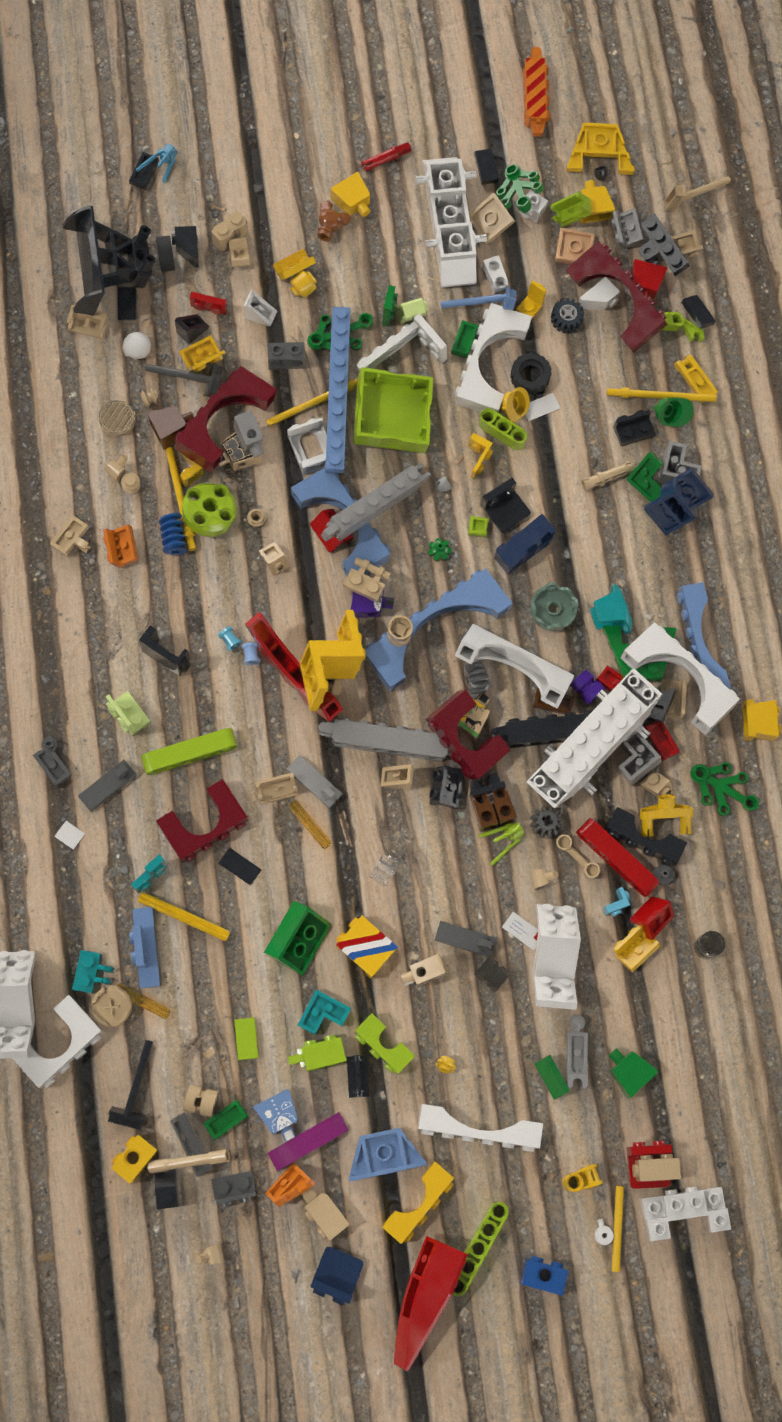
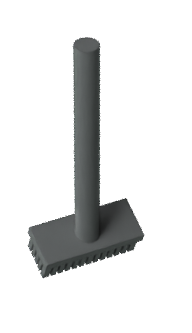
M214 363L209 375L151 364L145 365V371L207 382L203 396L209 397L218 392L224 367Z

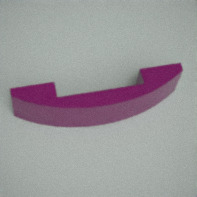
M338 1112L268 1152V1155L275 1169L279 1171L347 1132L349 1129Z

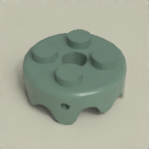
M550 582L535 592L530 604L531 617L544 630L561 631L572 624L577 614L579 602L569 588L560 587L555 582ZM556 605L558 612H550L548 606Z

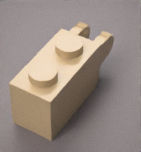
M311 1188L302 1193L301 1196L307 1202V1205H305L307 1210L304 1214L311 1223L314 1220L319 1225V1228L316 1230L323 1239L328 1237L329 1240H332L350 1225L327 1194L320 1193L317 1196Z

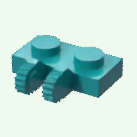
M81 950L72 990L93 994L95 983L111 984V980L108 978L97 977L98 970L110 973L113 972L114 968L99 965L101 953Z

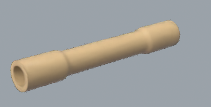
M228 1149L199 1155L152 1160L148 1162V1171L151 1174L197 1165L225 1163L230 1161V1153Z

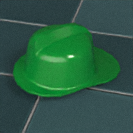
M667 397L661 399L657 406H653L656 417L664 426H684L691 420L694 412L693 404L685 398Z

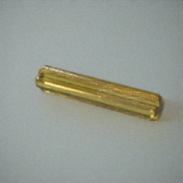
M297 800L290 803L289 809L323 849L328 848L331 845V840Z
M122 983L117 985V987L127 992L131 1002L163 1019L169 1016L170 1009Z

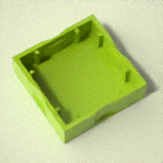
M361 367L357 378L353 444L425 454L430 442V405L432 402L433 377L395 374L385 370Z

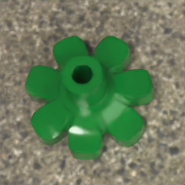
M437 538L435 543L432 541L429 543L430 549L428 554L429 556L434 555L433 560L436 562L439 561L440 557L445 561L448 559L447 555L451 554L452 549L448 547L449 542L447 540L442 542L441 538Z

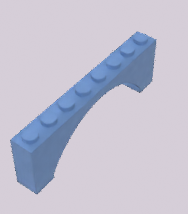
M486 568L482 571L477 570L468 581H461L456 585V589L451 592L450 590L446 591L437 602H430L426 605L425 610L422 612L417 611L410 617L413 624L411 639L421 626L441 614L466 610L486 613L497 619L509 611L513 603ZM386 632L380 637L378 642L375 644L371 642L364 649L366 651L365 660L388 691L391 692L405 682L406 676L403 673V661L408 644L403 647L393 646L388 641Z

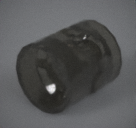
M708 931L700 935L694 943L696 954L706 960L715 958L725 949L724 937L716 931Z
M489 955L473 975L482 982L487 981L486 986L495 993L511 973L503 966L498 967V962Z

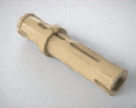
M628 461L607 471L597 472L595 475L581 480L582 488L587 491L593 487L603 486L611 480L632 473L635 466L632 461Z

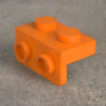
M127 524L114 530L103 529V540L108 552L107 559L111 565L121 568L139 561L131 525Z

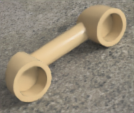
M563 834L557 838L556 845L558 849L567 851L584 868V874L588 878H595L599 875V865L595 862L589 863L572 846L570 836Z

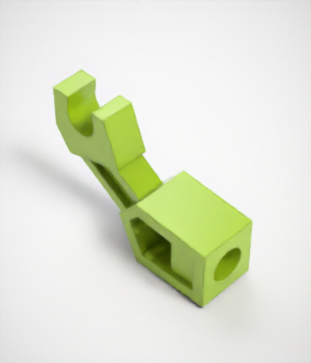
M664 312L667 317L665 321L668 325L662 330L677 332L681 328L686 331L685 334L690 342L695 339L694 335L698 337V342L704 340V330L699 329L698 326L685 319L680 312Z

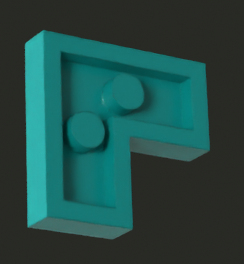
M160 854L144 867L146 871L131 883V886L137 893L147 890L151 886L150 882L155 877L160 878L166 872L167 864Z
M316 989L297 1026L315 1035L325 1017L342 1027L351 1008Z

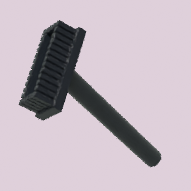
M145 1040L125 1109L112 1106L108 1113V1122L141 1130L146 1115L133 1112V1108L152 1048V1041Z

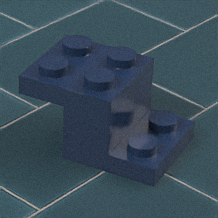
M692 467L664 483L661 487L660 497L645 505L644 510L666 536L695 520L698 506L712 499L714 493Z

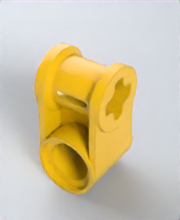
M597 1163L566 1174L562 1178L563 1188L568 1192H578L603 1184V1180H600L596 1169ZM571 1177L577 1180V1186L574 1189L568 1184Z

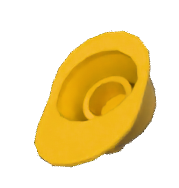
M518 387L504 395L501 409L512 422H517L528 412L530 405L528 392L524 388Z

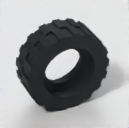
M524 353L522 356H518L517 360L513 363L510 374L511 383L514 385V388H524L528 395L541 393L549 384L552 373L551 366L548 360L538 353ZM527 366H534L539 370L540 376L536 381L530 382L523 378L522 370Z

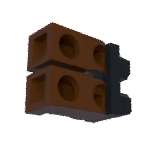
M497 773L487 776L489 786L483 787L480 779L470 781L471 792L469 796L480 832L496 828L497 824L502 826L513 823L517 819L505 782H501Z

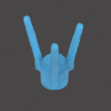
M166 144L163 149L160 148L153 156L136 168V171H140L160 156L161 160L157 165L158 167H161L163 163H169L162 180L165 183L172 165L176 161L174 159L177 155L176 148L171 144Z

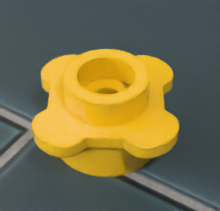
M441 1056L435 1066L442 1073H454L456 1062L450 1057Z

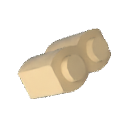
M239 211L230 214L225 222H221L213 228V244L221 252L229 249V239L243 238L247 234V219Z

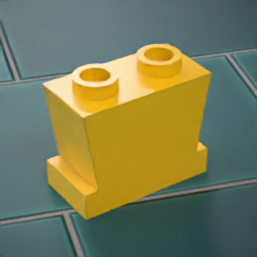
M746 699L742 704L744 741H752L754 738L775 741L779 737L781 725L778 724L780 707L777 706V700L754 703V699Z

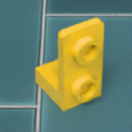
M532 280L527 297L516 308V311L532 316L533 319L543 307L547 292L545 287L541 283Z
M475 433L470 437L468 446L477 453L481 452L482 455L472 471L471 478L473 479L477 474L480 475L485 467L483 465L485 459L489 460L493 453V450H491L493 443Z
M181 454L192 466L185 468L180 475L181 483L188 487L203 475V469Z

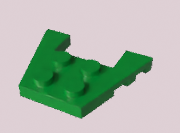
M604 625L603 633L608 639V645L613 651L615 662L620 674L624 678L632 668L621 659L624 650L631 644H622L621 626ZM663 627L669 636L675 637L676 628ZM650 662L640 666L636 671L647 681H661L667 662Z

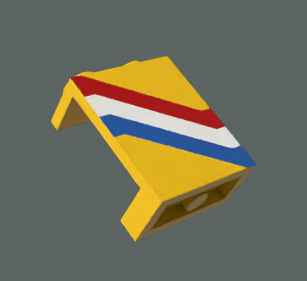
M362 915L359 919L355 917L348 925L350 929L346 934L342 932L337 937L335 948L345 953L371 979L393 955L398 946Z

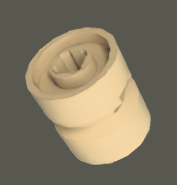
M399 615L389 621L387 639L390 644L396 647H403L409 643L413 631L411 620L406 616Z
M190 1084L183 1110L192 1113L199 1111L200 1115L212 1117L218 1091L210 1089L203 1091L202 1087ZM197 1098H202L201 1104L196 1102Z

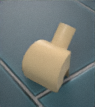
M122 454L119 460L114 459L110 461L104 468L117 482L122 474L125 475L124 464L128 457Z
M545 869L530 871L534 890L546 886L550 880L558 878L557 871L548 872Z
M220 1242L206 1248L203 1254L197 1255L195 1258L198 1264L206 1262L210 1265L224 1263Z

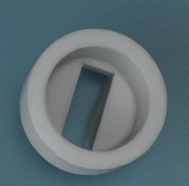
M444 476L436 483V488L440 492L444 493L452 489Z

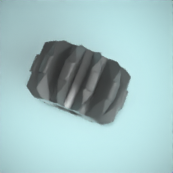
M481 661L473 662L472 665L467 664L464 667L463 674L468 691L471 694H481L487 691L490 682L485 665Z
M542 806L541 811L536 809L534 811L535 815L530 817L534 821L530 824V827H536L533 833L537 834L540 832V838H543L546 834L547 838L551 839L552 834L557 836L559 834L557 830H561L563 827L559 824L563 821V818H557L560 812L556 811L553 813L552 806H550L548 811L545 806ZM545 819H548V823H549L548 826H545V825H544V824H545V822H544Z

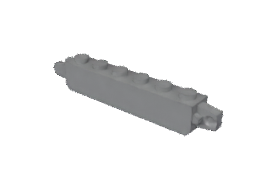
M422 463L415 467L413 465L331 517L326 525L327 528L321 534L322 538L327 541L335 536L341 541L416 492L421 484L431 477V473L426 472L423 475L419 473L424 468Z
M344 717L335 719L334 723L322 722L318 726L319 734L332 738V743L336 747L438 762L445 760L446 756H451L448 749L440 744L436 733H427L424 729L407 730L408 728L404 726L393 728L388 727L389 725L385 723L373 725L365 720L352 722L349 718Z

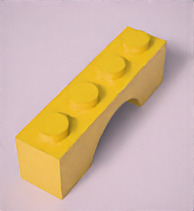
M433 1162L421 1177L425 1187V1196L421 1205L407 1213L394 1210L382 1225V1228L400 1244L404 1241L406 1243L409 1242L415 1234L412 1230L416 1225L421 1226L427 1219L425 1214L430 1208L434 1210L441 1201L439 1196L443 1191L447 1194L454 1185L451 1182L454 1177L436 1162Z

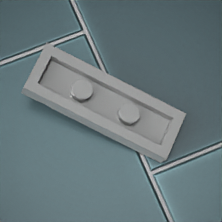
M300 755L286 769L289 773L293 772L294 778L328 809L342 796V793Z

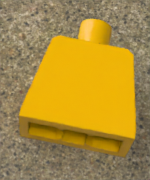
M358 171L330 188V199L350 216L359 212L362 217H366L371 212L368 207L371 195Z
M594 180L586 181L585 188L581 189L580 193L591 199V215L579 220L580 224L611 220L615 207L606 187H596Z

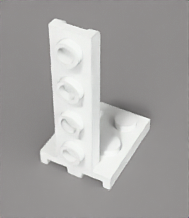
M419 313L414 317V322L410 325L406 324L401 329V332L390 336L384 345L376 347L368 357H363L358 362L357 370L359 373L361 367L374 369L417 335L419 336L420 343L430 349L431 356L435 360L438 359L441 363L447 360V345Z

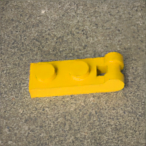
M691 354L685 356L684 360H678L674 363L676 371L680 372L695 394L717 395L718 391Z

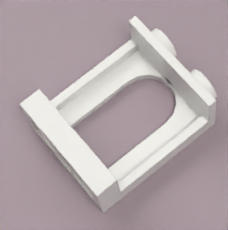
M313 418L308 420L307 423L295 424L290 429H287V437L302 474L305 475L325 468L327 434L323 427V419ZM305 433L314 434L324 454L306 459L300 444L301 436Z

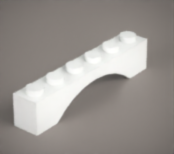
M421 1104L417 1129L422 1130L421 1134L433 1136L434 1132L442 1133L443 1138L454 1139V1135L462 1136V1141L474 1142L475 1138L481 1139L482 1144L494 1146V1142H499L505 1148L514 1149V1145L522 1146L524 1151L534 1152L535 1148H540L543 1123L521 1120L513 1126L502 1130H477L455 1120L443 1107Z

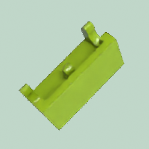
M579 191L550 205L551 210L557 214L552 219L560 224L562 228L591 215V199Z

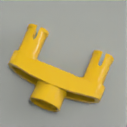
M659 795L657 805L640 809V819L642 820L641 835L644 837H648V834L649 837L654 835V819L678 817L680 818L679 833L686 835L687 832V834H691L693 808L687 805L675 804L674 795Z

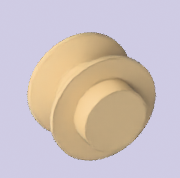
M150 388L148 393L141 392L142 401L147 408H150L151 403L157 405L159 397L156 390L152 391Z
M127 473L121 479L122 488L125 492L133 494L140 489V479L135 473Z

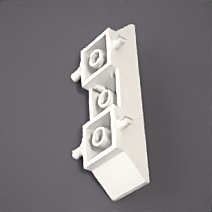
M457 157L422 160L424 176H416V184L425 183L434 238L432 240H425L426 248L435 247L441 288L476 285L477 253L475 246L476 243L487 242L486 234L475 235L466 199V179H476V171L465 172L462 160Z
M633 668L609 694H606L603 690L597 694L603 701L556 751L550 745L547 748L551 752L547 749L544 750L550 757L527 780V783L554 808H557L570 797L572 798L583 788L593 795L597 789L589 783L590 779L598 770L597 768L633 733L638 732L644 739L647 738V735H650V732L642 725L663 694Z

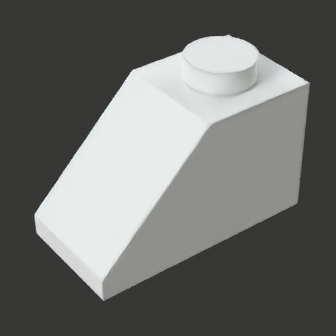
M605 277L581 296L579 303L583 309L605 311L609 306L612 308L617 304L620 291Z

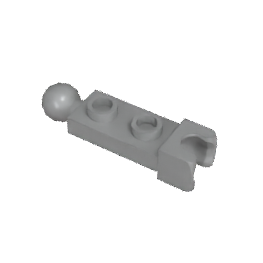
M577 1014L573 1015L570 1019V1026L573 1028V1032H567L565 1082L568 1088H572L574 1079H577L580 1082V1088L587 1089L588 1033L581 1032V1029L585 1026V1019Z

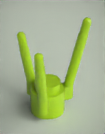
M518 822L512 825L509 823L503 827L478 835L479 838L504 831V834L495 838L494 842L496 843L504 838H507L509 841L513 840L490 863V866L498 862L515 844L521 842L520 837L525 834Z

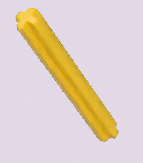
M141 892L138 897L139 903L152 907L161 913L223 941H226L230 935L229 930L145 892Z

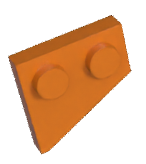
M293 1162L265 1194L280 1207L312 1188L316 1183Z

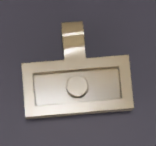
M72 516L50 545L64 556H67L75 545L81 551L87 553L91 547L81 537L89 527L77 517Z

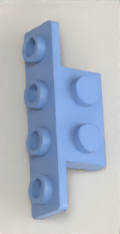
M136 908L132 910L133 931L129 932L130 943H134L135 950L131 952L132 964L136 963L141 989L159 987L160 978L153 908Z

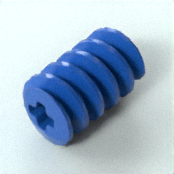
M170 513L159 519L160 531L162 532L161 538L163 539L162 545L164 546L163 552L168 555H182L187 552V549L181 548L186 545V542L180 541L185 539V535L180 534L184 531V528L179 527L183 525V521L178 520L182 518L180 513Z

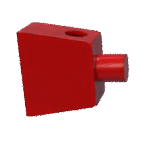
M635 259L631 268V275L634 277L632 281L635 285L637 283L641 285L645 290L643 295L646 298L650 296L651 299H654L668 267Z

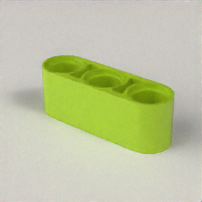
M486 408L481 412L479 427L483 431L514 450L524 448L527 432L523 428L493 409ZM484 418H490L491 421L487 422ZM503 427L507 431H501L499 428ZM519 437L522 441H517L514 438Z

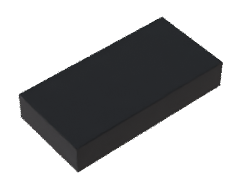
M492 148L475 151L474 156L481 185L499 182Z
M142 152L129 179V184L146 190L159 163V157L155 158L140 171H136V168L153 156Z
M698 295L682 300L681 304L699 329L715 324L716 320Z

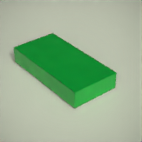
M462 320L451 354L465 359L468 358L479 325Z
M551 1055L534 1063L553 1099L570 1092Z
M236 1099L203 1124L215 1141L249 1116Z

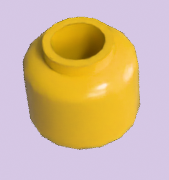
M302 270L290 280L292 285L290 289L296 297L300 295L306 298L316 290L317 281L309 271L305 272Z

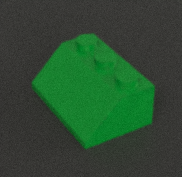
M293 901L263 953L303 976L332 924L308 906Z

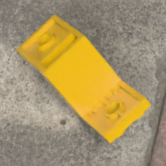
M354 610L345 611L336 632L338 640L308 641L300 661V668L310 711H318L320 704L323 703L325 692L329 688L328 681L325 679H355L357 672L360 671L362 661L365 660L366 651L362 647V635L358 631V619L355 618Z

